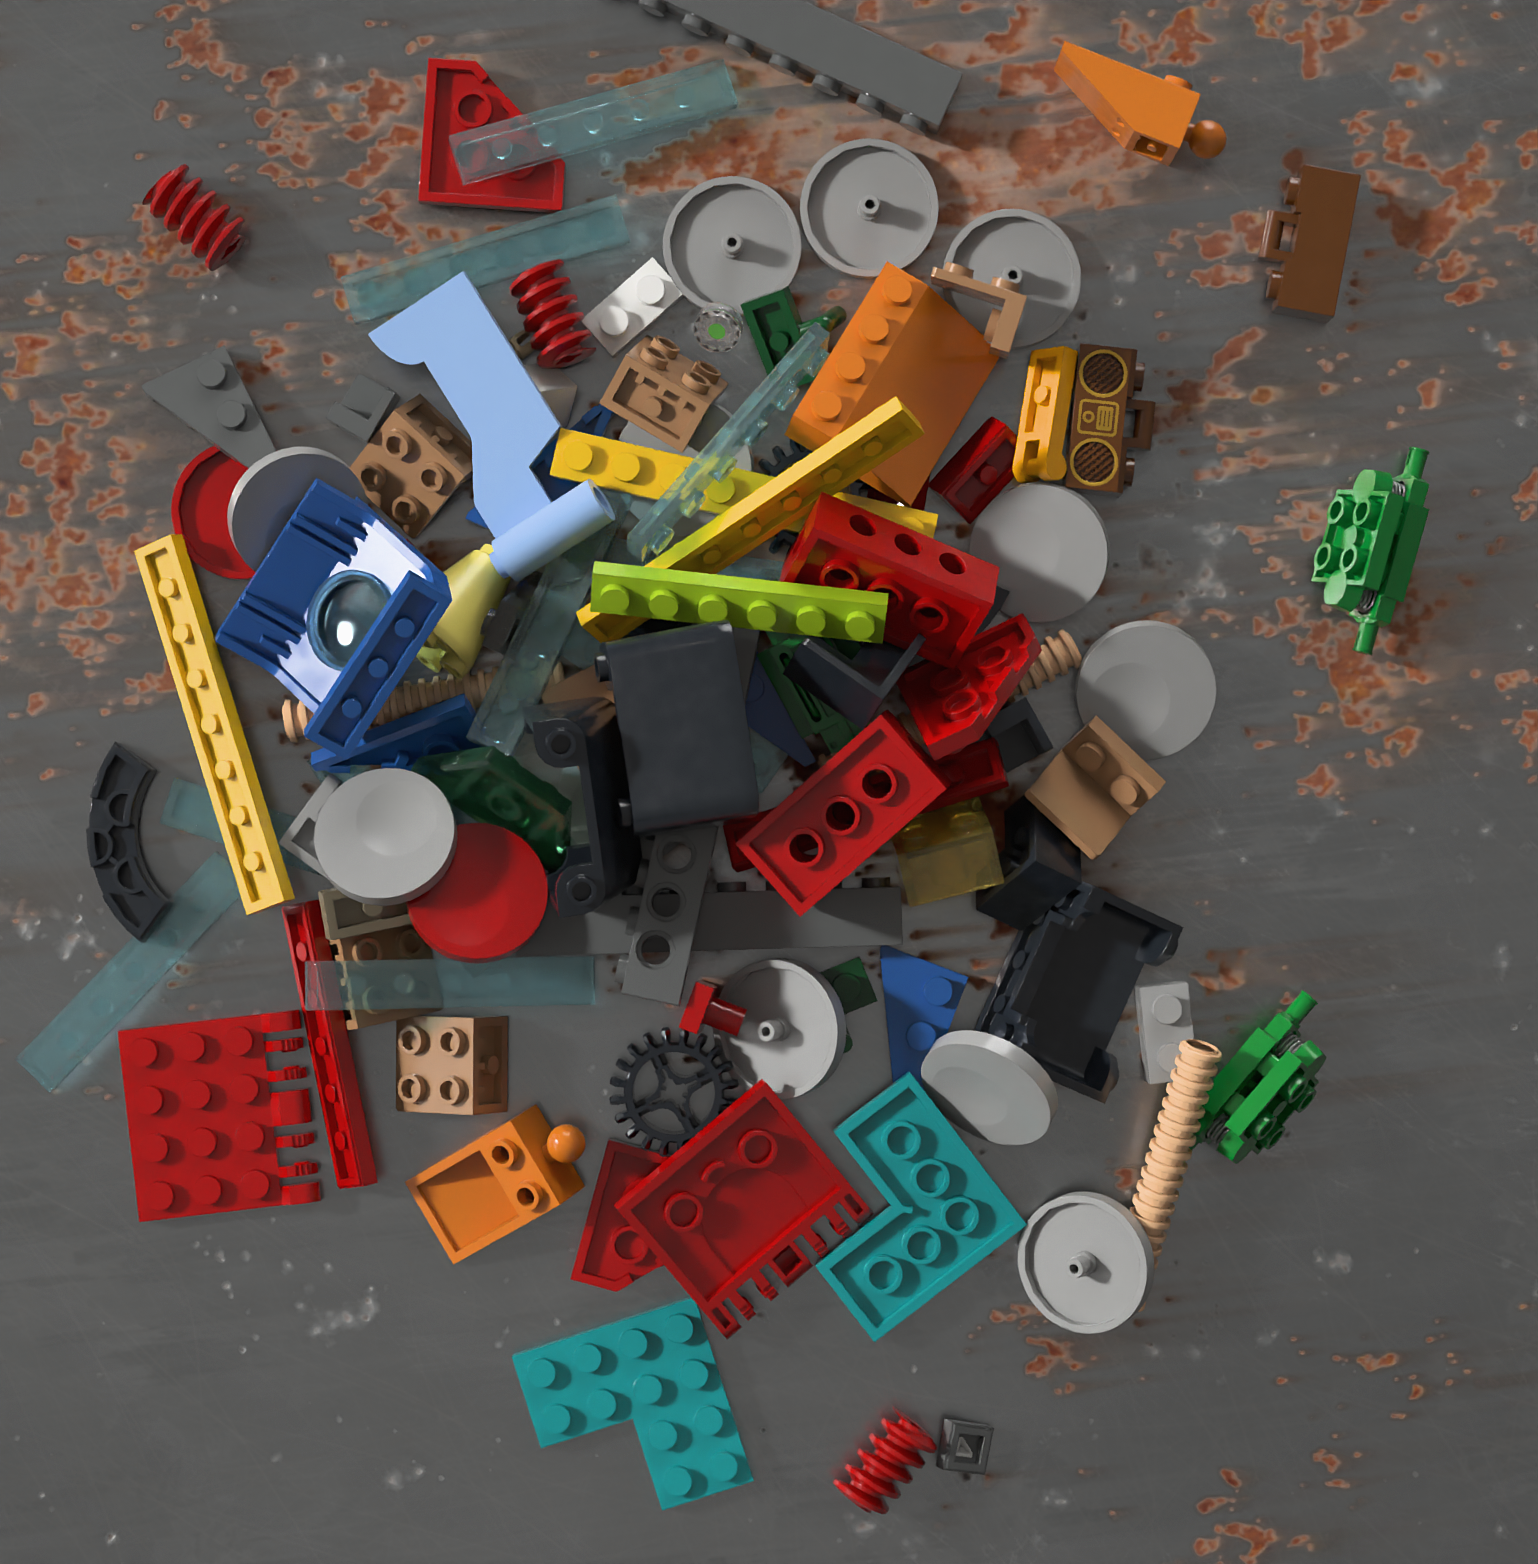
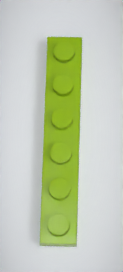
M594 561L590 612L699 624L729 620L731 627L882 644L888 606V593Z

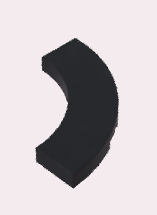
M115 741L97 773L90 798H92L89 815V828L86 829L87 849L90 865L94 868L98 884L104 894L102 896L104 901L124 928L138 941L146 943L174 905L160 892L145 868L138 842V818L141 803L147 787L157 771L121 743Z

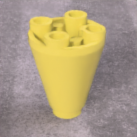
M484 544L480 550L471 551L443 572L448 579L452 602L416 655L422 664L436 673L442 667L459 679H462L465 674L469 673L510 583V576L504 579L494 568L489 554L494 552L490 544Z

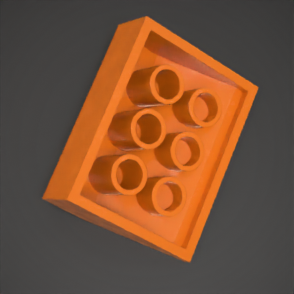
M887 261L792 415L785 436L814 452L832 440L836 435L869 415L876 408L897 396L919 421L925 434L859 479L910 508L1000 357L989 353L991 344L983 340L984 335L930 286Z

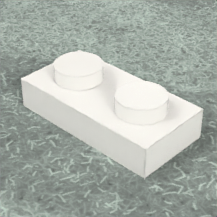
M652 257L588 313L581 322L590 330L591 334L611 357L614 358L682 299L684 292Z

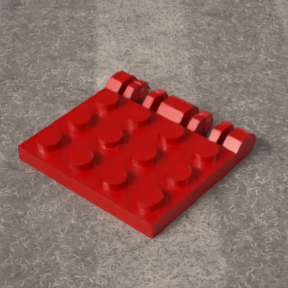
M299 1009L117 1031L139 1222L321 1201L319 1181L283 1184L282 1178L318 1173L317 1162L307 1160L281 1165L279 1148H302L315 1143L314 1133L305 1132L277 1136L276 1126L312 1122L309 1088L272 1092L271 1082L307 1078L306 1067L293 1065L286 1066L283 1069L270 1070L268 1052L281 1051L285 1053L304 1048L303 1037L266 1041V1033L302 1029Z
M763 1079L752 1086L614 1204L619 1213L727 1340L742 1327L722 1304L726 1298H729L747 1321H749L756 1313L746 1297L741 1296L736 1291L740 1286L752 1278L756 1283V1288L764 1298L772 1301L779 1295L759 1271L762 1267L768 1264L789 1288L813 1267V1264L795 1244L794 1240L802 1235L822 1258L829 1252L827 1244L819 1234L810 1228L818 1219L824 1215L837 1235L845 1238L852 1230L833 1208L837 1203L843 1207L858 1226H861L874 1214Z

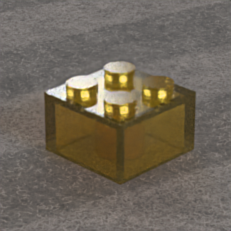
M979 796L924 814H918L890 838L897 871L910 907L1004 883L993 831Z

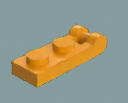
M1067 346L1031 350L1013 461V474L1020 483L1037 482L1040 478L1043 481H1057L1065 476L1067 464L1062 455L1078 356V351Z

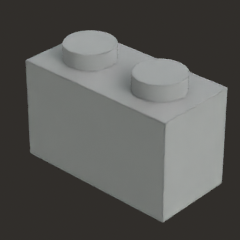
M1172 981L1135 985L1144 1081L1149 1084L1173 1082L1170 1074L1172 1069L1177 1068L1175 1064L1176 1055L1182 1054L1179 1050L1180 1041L1194 1039L1188 982Z

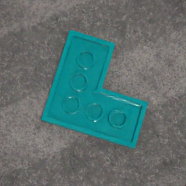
M910 1071L833 1129L836 1136L890 1206L817 1261L815 1266L871 1339L876 1342L1027 1224Z
M691 1297L512 1355L541 1448L633 1419L662 1511L754 1481L699 1306Z

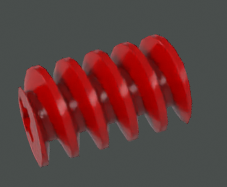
M183 164L162 176L148 191L142 205L151 204L150 213L155 218L165 217L164 227L170 232L179 230L177 239L183 245L193 243L191 252L197 258L207 256L205 266L210 271H214L230 260L244 244L246 236H241L239 232L245 221L242 217H239L227 223L225 219L231 207L226 203L214 210L211 206L217 193L212 190L200 197L197 193L203 180L197 177L186 183L184 178L190 168Z
M563 259L546 261L525 270L509 287L513 297L521 298L516 307L519 314L527 316L523 321L525 331L535 333L530 339V345L532 349L541 351L536 357L538 366L548 369L576 364L596 351V347L582 348L581 343L591 336L590 330L575 331L574 326L585 317L583 312L568 313L567 308L578 301L577 295H562L560 292L571 284L570 277L555 278L554 273L564 266Z
M895 1407L893 1409L900 1418L898 1422L885 1418L880 1421L888 1435L885 1438L873 1433L869 1435V1439L876 1450L873 1453L860 1448L857 1450V1454L864 1464L862 1468L846 1464L845 1469L852 1479L851 1482L847 1483L836 1478L833 1481V1484L841 1493L868 1513L874 1511L886 1514L889 1511V1506L883 1495L892 1499H898L901 1496V1491L895 1480L910 1484L913 1476L907 1465L922 1469L925 1465V1461L918 1450L928 1453H935L937 1450L935 1442L927 1431Z

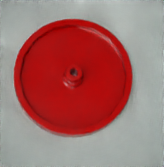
M212 446L197 455L186 466L176 483L171 504L173 528L175 534H182L189 557L199 566L223 578L251 580L255 571L244 562L235 548L227 523L228 505L232 492L248 468L240 462H235L218 448Z
M487 823L456 825L457 846L448 870L430 890L406 902L408 914L419 936L438 953L465 963L479 964L498 961L519 951L531 940L538 930L547 905L548 884L546 874L534 850L515 833Z

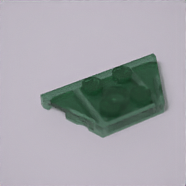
M494 746L421 756L415 761L410 771L430 780L441 790L447 801L478 823L497 825L521 837L534 850L543 868L549 873L556 872L563 865L567 854L566 846H570L572 801L559 793L552 784L542 781L522 767L514 757L501 752Z

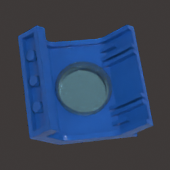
M316 478L215 634V642L274 675L314 713L304 728V736L348 760L452 602L451 591L447 576L358 496L354 500Z

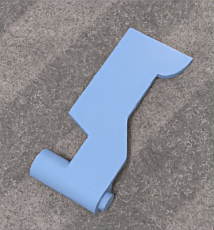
M462 271L368 334L375 345L395 361L409 365L424 362L469 433L472 440L474 504L495 537L492 541L494 552L489 554V557L496 571L504 579L510 576L519 582L615 520V514L610 503L591 479H587L563 496L552 501L534 473L531 465L561 428V425L465 271Z

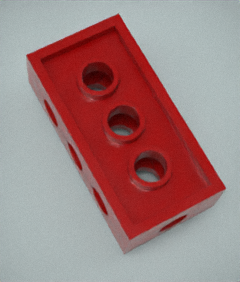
M821 492L784 559L779 581L888 593L883 641L907 650L918 633H920L927 639L916 655L953 670L994 604L1000 567L825 492Z
M887 709L735 844L801 917L944 792L952 781ZM871 770H883L889 775L892 782L890 791L881 792L871 785L869 779ZM835 802H845L853 808L855 813L853 823H843L836 818L833 811ZM798 835H811L818 843V854L808 855L804 853L798 846Z

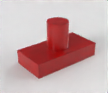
M699 980L695 982L679 1028L698 1034L703 1031L705 1025L738 1036L747 1009L716 998L720 986Z

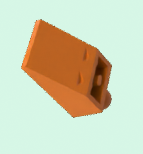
M1064 41L1054 71L1124 149L1170 166L1180 149L1182 141L1188 142L1190 150L1197 157L1203 159L1214 158L1224 150L1227 137L1225 130L1219 123L1212 120H1203L1196 124L1190 122L1201 95L1191 90L1193 85L1190 82L1172 75H1166L1162 79Z
M537 1104L408 1179L405 1181V1184L454 1265L561 1205L583 1189L585 1185L571 1162L576 1161L582 1156L586 1141L581 1130L570 1124L559 1125L552 1130Z

